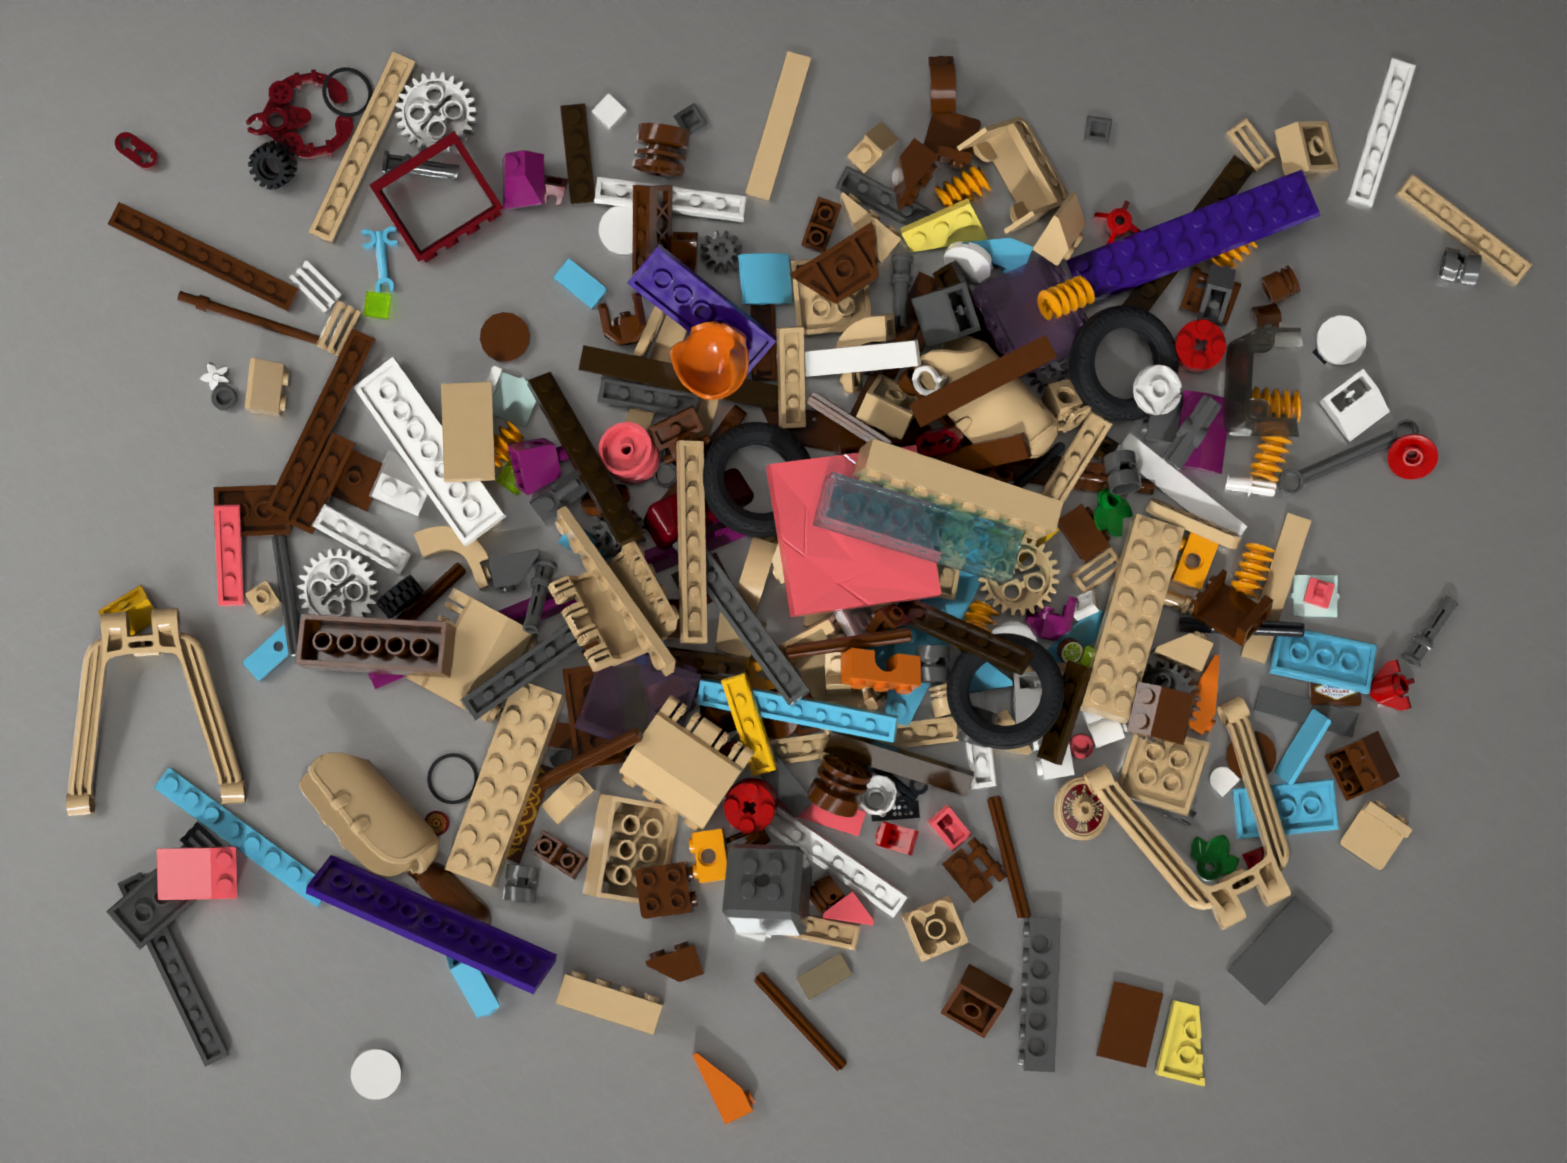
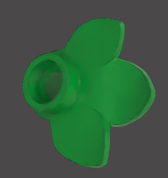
M1109 488L1102 489L1098 493V506L1094 511L1096 527L1099 531L1106 529L1113 536L1121 537L1123 518L1133 516L1131 507L1120 495L1111 494Z
M1225 835L1216 836L1209 843L1197 836L1191 844L1190 853L1192 859L1197 863V874L1205 881H1214L1220 874H1230L1238 866L1239 858L1229 855L1230 843ZM1205 865H1212L1214 870L1211 872L1207 871Z

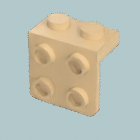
M1375 800L1374 803L1371 801L1364 803L1341 838L1340 844L1375 869L1381 870L1385 867L1402 839L1408 838L1413 829L1408 826L1410 823L1408 820L1398 814L1395 817L1386 812L1388 810L1387 806Z

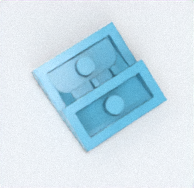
M754 253L738 255L742 305H788L793 303L789 254Z

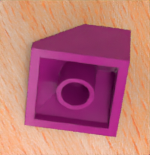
M526 150L505 153L502 159L503 209L508 210L545 204L544 154Z

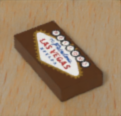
M1308 682L1310 705L1360 706L1362 703L1361 693Z

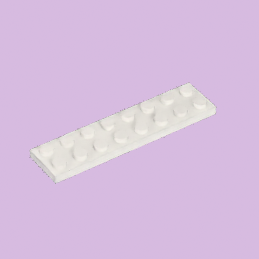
M392 357L354 386L358 395L464 546L467 547L506 517L482 481L444 482L442 424L396 358Z

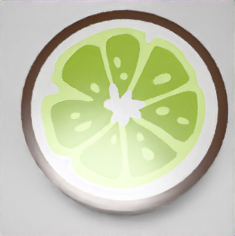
M1074 638L1064 639L1057 648L1058 657L1063 662H1066V664L1068 660L1078 662L1084 653L1082 644Z

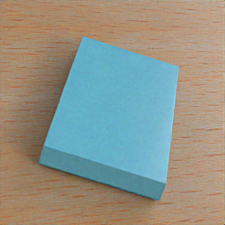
M1305 630L1303 637L1275 636L1269 673L1369 694L1377 645Z
M1334 779L1297 782L1292 785L1288 783L1270 785L1285 835L1339 829ZM1246 788L1232 789L1237 839L1260 837Z

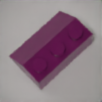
M1184 390L1182 392L1183 399L1179 428L1187 416L1191 415L1203 395L1214 399L1222 407L1208 427L1209 431L1198 448L1193 450L1182 469L1222 474L1231 399L1210 393Z

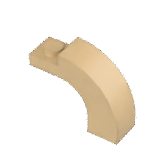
M894 313L878 314L853 323L840 336L835 348L868 345L871 342L895 339ZM861 372L841 373L840 383L843 386L844 393H854L862 390Z
M448 526L430 527L414 533L424 558L446 551L456 552L464 556L468 561L478 588L483 590L490 587L488 581L492 580L489 569L487 565L484 567L481 565V563L489 561V556L477 540L466 547L453 529Z
M777 534L753 537L737 587L738 592L755 615L757 614L772 565L771 560L778 545Z

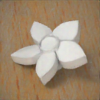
M209 362L207 366L208 371L203 372L199 376V379L209 382L211 390L217 388L218 382L223 384L229 383L228 378L223 375L227 371V365L216 369V366Z

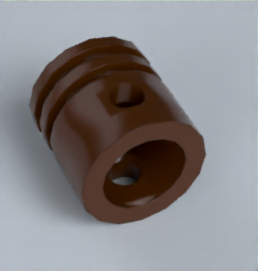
M1288 265L1284 269H1279V272L1276 270L1260 278L1263 291L1272 305L1289 298V295L1294 296L1295 293L1301 292L1298 280Z
M828 872L814 881L815 885L811 886L810 900L820 914L823 913V909H829L828 905L833 906L845 897Z

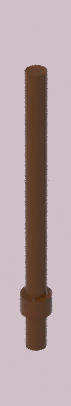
M180 291L178 294V301L194 305L196 309L204 312L209 310L316 345L320 337L298 328L211 301L210 297L204 295L195 296Z

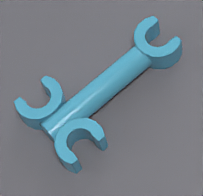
M393 226L387 227L384 231L373 232L369 229L361 231L362 236L370 235L372 237L370 243L362 244L364 249H372L376 245L379 279L375 284V289L378 294L381 293V285L383 283L389 284L391 292L395 290V285L389 278L386 244L391 247L398 245V240L391 241L388 239L390 233L397 232V228Z

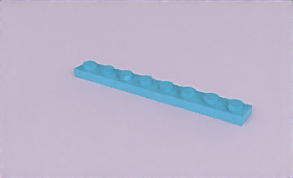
M702 678L699 684L697 705L731 711L721 681ZM752 688L761 717L892 743L896 739L899 718L897 715L804 697L792 706H789L778 692Z
M169 767L154 787L157 791L232 846H235L236 849L314 906L318 907L322 900L306 894L307 885L316 875L314 872Z

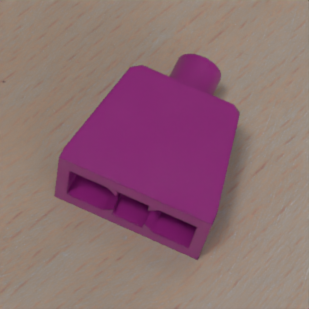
M546 438L507 445L516 487L527 495L560 478L562 473L559 462L569 459L562 445L556 447L553 442Z

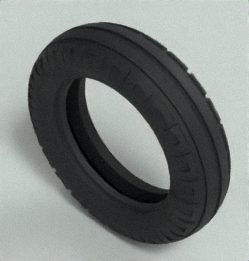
M1128 305L1112 306L1095 313L1078 330L1069 354L1070 378L1082 402L1086 406L1089 405L1096 414L1114 421H1135L1150 414L1145 413L1138 407L1134 397L1129 399L1115 397L1106 391L1098 380L1095 370V355L1102 339L1108 333L1118 328L1133 330L1148 344L1152 353L1153 365L1168 366L1177 375L1179 372V358L1174 338L1159 318L1139 307Z
M765 422L739 424L722 433L711 444L704 457L703 486L705 501L714 516L731 530L747 536H772L777 534L773 511L755 513L739 506L731 498L725 485L726 464L734 452L747 446L769 448L779 454L785 462L811 459L804 445L792 433L782 427Z
M999 633L995 635L1034 652L1035 656L1029 666L1040 679L1042 695L1039 705L1033 714L1018 724L1008 726L996 725L983 719L971 704L969 688L976 671L988 661L965 650L958 656L949 673L947 701L954 721L968 737L981 745L1007 750L1032 744L1051 729L1059 717L1063 706L1064 681L1057 662L1041 644L1022 635Z

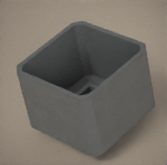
M734 844L728 849L722 912L737 933L800 936L807 930L812 867L804 852L799 846ZM760 876H768L770 880L766 886L759 887L756 885V881Z

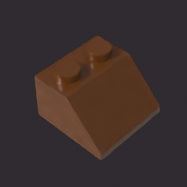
M1138 681L1127 731L1138 736L1184 745L1195 695Z
M968 964L940 1013L985 1038L1003 1011L1013 988Z

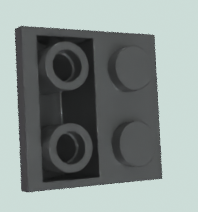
M966 282L955 283L911 299L926 347L954 340L981 330Z

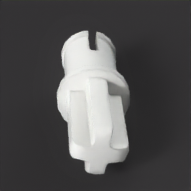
M1227 474L1225 490L1246 492L1249 496L1250 493L1274 496L1276 482L1253 479L1251 475L1250 478Z

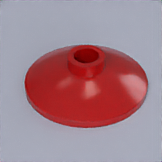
M1407 434L1393 442L1389 448L1387 460L1390 469L1397 476L1409 480L1420 479L1431 473L1438 462V450L1430 438L1421 434ZM1410 451H1416L1413 455L1408 454Z

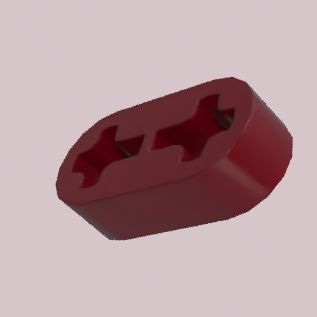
M122 132L116 137V149L131 162L144 170H152L158 165V153L138 137L129 132ZM131 138L130 143L135 147V150L132 151L127 147L122 150L123 145L121 141L123 139L128 141ZM141 151L145 155L151 152L153 161L142 164L144 160L138 155Z
M946 426L924 432L917 439L916 446L921 454L932 456L957 449L962 444L964 437L958 427ZM946 436L954 437L955 441L953 442L950 439L944 441V438ZM925 441H935L936 443L931 447L930 444L926 445Z

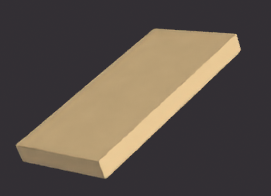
M492 382L441 384L444 482L495 480Z

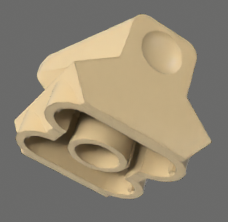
M950 896L902 914L903 921L921 962L969 943Z

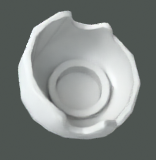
M873 775L870 783L867 784L866 792L859 794L862 797L861 808L872 815H883L889 812L894 807L897 798L895 783L887 776Z

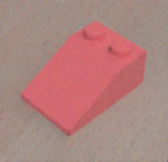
M213 846L157 849L158 900L237 898L236 847Z

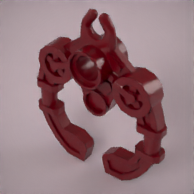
M316 69L311 70V73L300 75L297 72L282 81L278 80L272 83L269 87V101L263 112L253 114L246 120L247 125H251L254 120H259L261 122L259 129L256 130L248 127L247 131L258 136L268 135L276 143L279 141L283 142L282 147L286 145L290 147L288 150L289 154L294 152L295 156L292 159L297 157L316 160V157L325 155L333 157V153L348 141L354 127L352 117L338 116L335 122L336 136L331 140H325L326 145L314 147L313 143L303 144L301 136L296 132L310 123L311 113L306 108L290 105L293 100V90H301V84L313 83L314 87H323V83L328 75L318 73ZM331 77L326 88L330 101L334 105L348 102L346 88L338 80ZM274 116H279L283 119V124L276 127L271 125L269 120Z

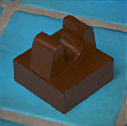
M1277 304L1252 307V317L1261 334H1264V326L1267 324H1272L1274 332L1279 330L1282 316Z

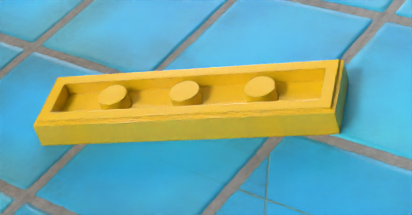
M747 673L722 679L721 683L740 741L743 743L742 747L744 749L747 746L755 751V754L748 763L752 777L776 770L778 767Z

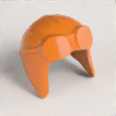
M717 321L697 324L691 328L690 335L685 340L677 342L670 349V358L677 377L687 389L703 399L718 400L733 394L743 384L748 373L749 354L746 347V335L727 323L721 324Z

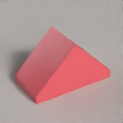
M945 805L927 821L952 851L972 835L948 805Z
M853 891L823 912V918L873 925L874 920Z

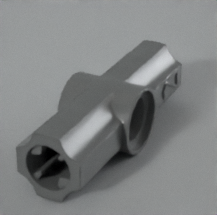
M1203 395L1191 415L1187 416L1175 434L1176 438L1170 444L1162 459L1172 467L1181 470L1193 450L1198 448L1209 431L1208 427L1214 421L1222 406L1214 399Z

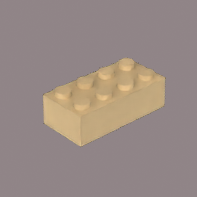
M572 970L571 973L565 974L556 1004L654 1035L664 1003L659 1002L660 997L649 993L642 997L635 994L636 989L624 985L617 989L611 987V981L599 977L596 978V981L587 979L588 974L577 970Z

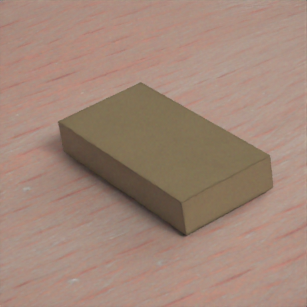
M838 953L796 979L808 1000L853 974L841 953Z

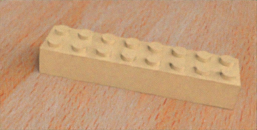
M872 439L860 447L853 476L859 478V482L863 484L874 485L875 483L883 486V490L887 492L897 493L899 491L907 494V498L915 501L927 500L930 501V505L940 509L948 507L954 509V513L965 517L972 515L978 517L977 521L981 523L992 524L993 522L1001 525V529L1005 531L1015 532L1017 530L1025 533V537L1033 540H1039V538L1056 531L1063 506L1062 501L876 439Z
M1136 514L1131 519L1089 667L1093 668L1080 707L1081 711L1122 724L1129 722L1138 681L1142 682L1184 534V528L1140 514Z
M527 683L507 698L445 870L497 888L540 766L543 763L550 739L565 703V696Z

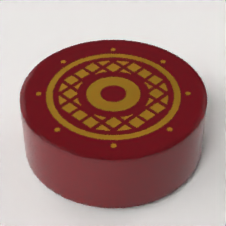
M432 811L426 815L424 820L433 829L436 836H441L447 832L450 821L444 812Z

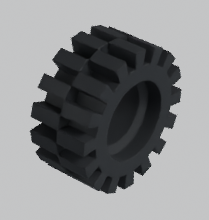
M275 140L269 143L266 142L255 149L250 155L249 159L251 161L248 162V167L253 168L249 172L250 175H256L253 178L255 182L261 181L259 186L264 187L267 185V189L271 190L274 188L276 190L295 177L294 173L297 172L298 168L294 166L298 164L297 159L292 160L295 154L294 152L289 154L288 150L290 147L287 145L282 147L283 142L275 143ZM267 157H271L277 162L280 169L279 173L270 170L266 162Z
M409 575L382 595L376 604L386 617L390 619L411 605L413 601L422 595L424 590L414 577Z

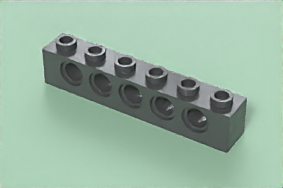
M1028 917V922H1024L1023 937H1027L1028 941L1027 948H1023L1022 963H1027L1026 973H1022L1021 988H1026L1025 999H1021L1020 1014H1025L1024 1024H1020L1019 1039L1024 1040L1023 1050H1019L1018 1065H1023L1024 1071L1055 1072L1060 918ZM1038 936H1044L1048 941L1046 949L1041 951L1037 950L1034 946V941ZM1039 961L1044 962L1047 966V971L1042 976L1035 975L1033 971L1034 964ZM1037 987H1043L1046 991V996L1042 1001H1035L1032 997V992ZM1040 1012L1044 1015L1045 1022L1042 1026L1035 1027L1031 1022L1033 1014ZM1035 1038H1040L1044 1042V1047L1040 1052H1033L1030 1048V1043Z

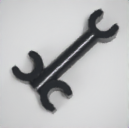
M863 765L871 773L875 772L878 775L887 776L895 783L897 791L902 794V796L896 798L895 806L901 800L906 801L908 806L903 812L905 814L912 810V803L916 798L928 790L927 785L922 790L915 789V780L911 779L908 787L892 773Z

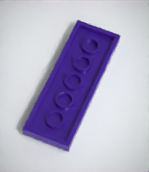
M660 244L627 283L689 333L693 326L711 321H717L721 324L727 323L742 331L746 335V347L749 354L748 373L777 341L775 335Z

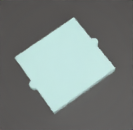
M502 373L493 396V416L504 419L505 423L508 419L510 422L526 428L536 400L527 386L528 381H525L524 377L517 378L507 373Z
M1294 575L1293 593L1290 595L1293 598V616L1337 617V602L1340 598L1338 594V575ZM1310 577L1335 584L1328 609L1303 602Z

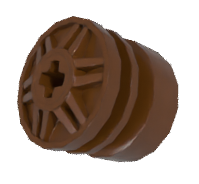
M660 123L639 124L636 142L647 148L635 150L634 155L641 159L633 160L632 167L657 177L683 176L685 167L679 164L686 163V157L676 153V151L688 150L690 131Z
M825 754L822 757L821 766L817 769V774L821 778L816 777L813 779L807 797L812 803L830 813L844 817H854L862 802V797L859 794L866 792L867 784L872 779V773L857 762Z

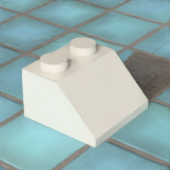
M388 450L369 496L408 514L418 516L428 493L402 456Z

